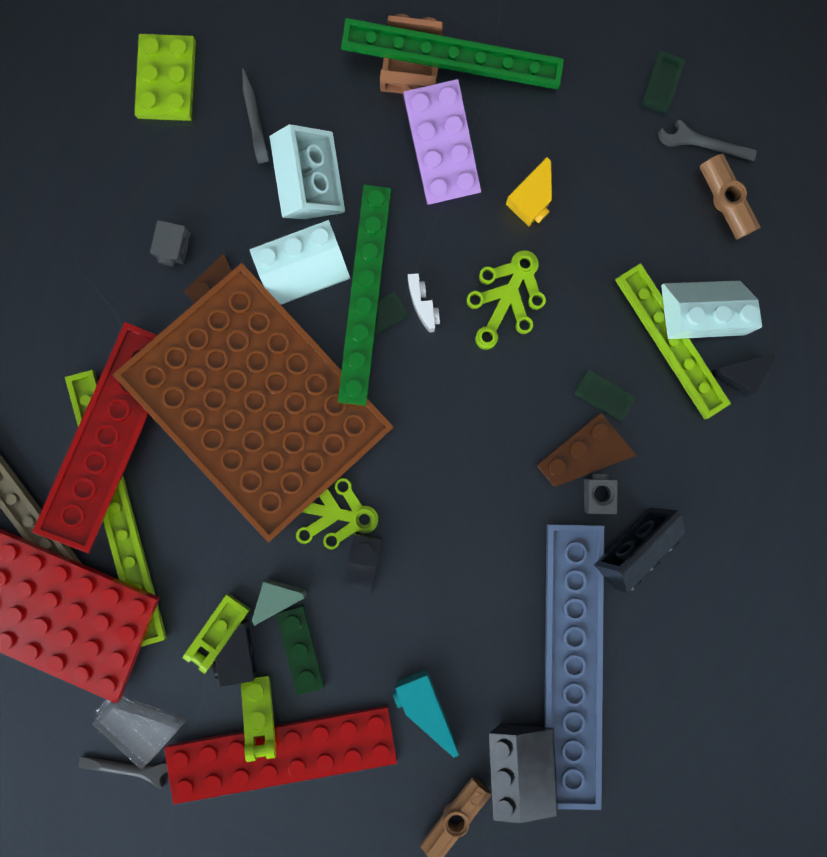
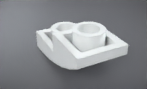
M419 273L407 274L409 292L415 311L428 332H434L435 324H440L438 307L433 308L432 300L421 301V298H426L425 281H419Z

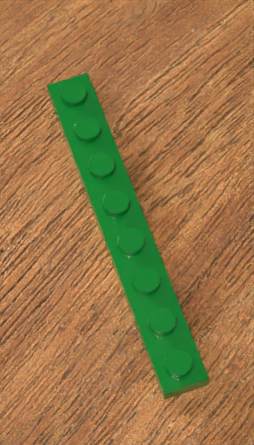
M349 18L345 19L341 50L551 89H558L560 86L564 62L563 58Z
M363 186L338 403L366 406L391 188Z

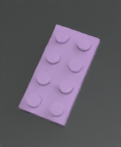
M456 79L404 91L403 97L427 205L481 193L459 80Z

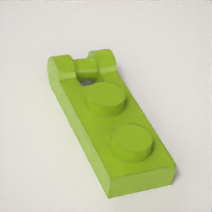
M229 593L226 594L182 658L188 663L192 661L199 666L198 670L206 674L213 665V662H215L217 655L251 609ZM200 647L210 652L207 657L198 652Z
M258 677L254 681L241 683L246 762L256 761V758L265 756L267 759L276 758L270 677ZM265 737V744L256 746L255 738Z

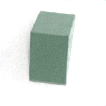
M266 579L262 584L252 618L254 626L304 599L307 596L305 589Z

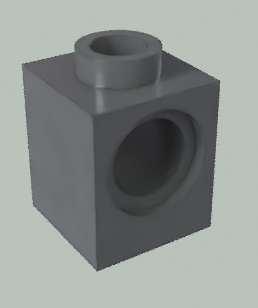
M157 220L150 253L158 259V263L174 266L175 263L184 264L191 232L185 226Z
M592 474V479H584V512L588 514H617L618 480H609V474ZM603 486L606 489L607 495L604 500L599 502L596 500L594 492L597 487Z

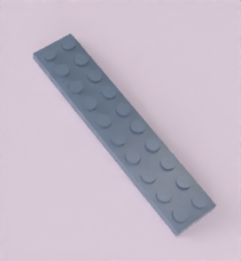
M547 524L544 727L554 728L558 809L601 810L604 576L594 564L604 555V525Z

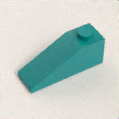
M427 669L396 681V691L392 692L397 707H403L406 716L453 758L459 756L457 744Z

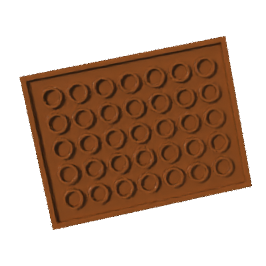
M242 263L113 374L268 543L394 428L368 399L366 406L338 403L341 369Z

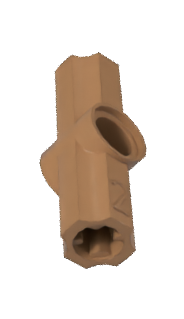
M718 154L702 163L699 167L714 195V206L723 213L736 240L761 228L746 200V187L736 180L724 154ZM725 192H729L734 196V202L726 198Z
M471 777L454 801L445 806L443 815L420 844V848L428 857H444L457 839L467 833L470 822L492 795V792L480 780ZM454 815H459L463 818L457 824L449 821L450 817Z

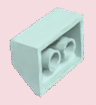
M289 124L270 135L282 218L310 219L344 213L345 206L333 132Z
M329 220L249 249L264 287L280 305L351 279Z
M741 281L663 283L661 285L668 339L744 336L762 328L759 301Z

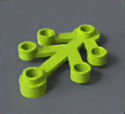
M526 250L519 251L513 256L511 263L496 268L484 267L480 271L479 279L485 285L492 284L497 278L513 274L509 284L482 293L473 291L467 297L466 302L471 309H478L482 304L500 299L487 326L479 329L475 336L476 344L481 349L488 350L496 345L498 341L496 331L510 304L517 321L516 330L520 334H527L532 330L533 321L526 315L518 290L522 280H524L530 296L528 299L530 308L539 310L545 305L546 298L544 294L539 292L534 276L539 263L537 257L532 252ZM527 260L530 263V267L522 268L520 261ZM486 271L491 272L493 278L485 280L482 274ZM478 296L480 303L473 305L470 302V298ZM535 296L541 298V305H534L532 298ZM527 321L529 329L522 330L519 323ZM483 333H490L492 340L490 342L483 341Z
M341 478L336 481L335 490L338 494L344 496L352 511L341 509L330 491L326 489L319 496L325 505L311 503L303 511V513L322 516V518L308 527L300 528L296 533V539L302 544H307L313 539L314 535L337 520L350 522L338 532H330L325 535L323 539L324 546L327 549L333 550L340 545L341 541L356 531L363 534L372 532L378 525V514L372 507L362 506L352 491L351 482L346 478ZM341 481L348 483V490L346 492H342L338 488ZM362 514H367L370 517V522L366 525L362 524L359 520ZM302 530L309 532L310 537L308 540L301 539L300 532ZM329 536L336 537L337 543L335 546H330L327 543Z

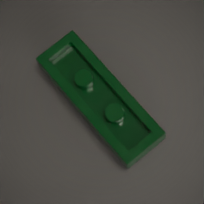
M304 605L280 611L276 614L296 695L323 689L325 685Z

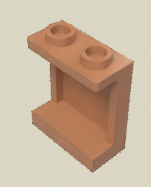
M396 14L395 16L389 15L387 20V26L442 36L443 22L431 17L416 19L410 18L405 14ZM384 58L383 68L380 73V91L403 94L404 91L435 85L438 68Z

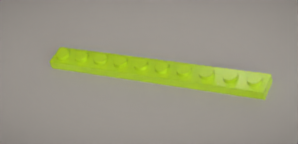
M94 370L65 377L78 427L98 384ZM122 476L103 520L118 578L125 583L155 595L124 476ZM158 604L142 646L167 639Z

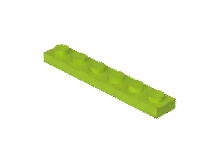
M640 263L619 276L615 281L702 417L709 419L731 404L690 339H668L663 297L642 264Z

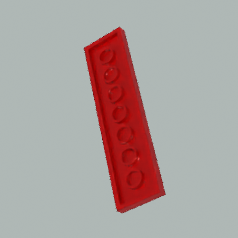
M124 322L32 533L90 553L149 415L113 374L158 335Z
M388 705L274 725L276 758L267 759L265 756L256 758V761L246 762L244 731L173 743L164 747L173 804L397 764ZM265 737L255 738L256 746L264 745Z

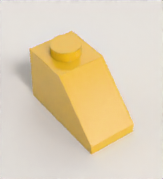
M548 157L508 196L506 205L528 226L534 221L539 224L550 212L547 208L552 201L551 160Z

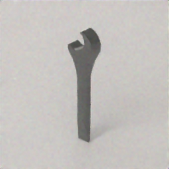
M243 68V95L251 126L254 150L259 164L269 161V153L262 130L255 94Z
M681 120L675 123V134H667L663 128L658 133L661 142L670 147L697 145L751 161L755 160L757 150L701 135L687 127Z
M80 756L78 768L139 777L152 783L158 789L165 785L162 777L164 773H168L166 761L153 765H135Z

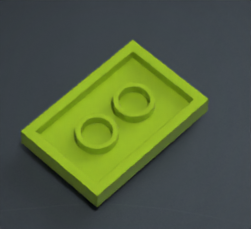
M139 34L135 116L138 119L192 121L196 49L194 36Z

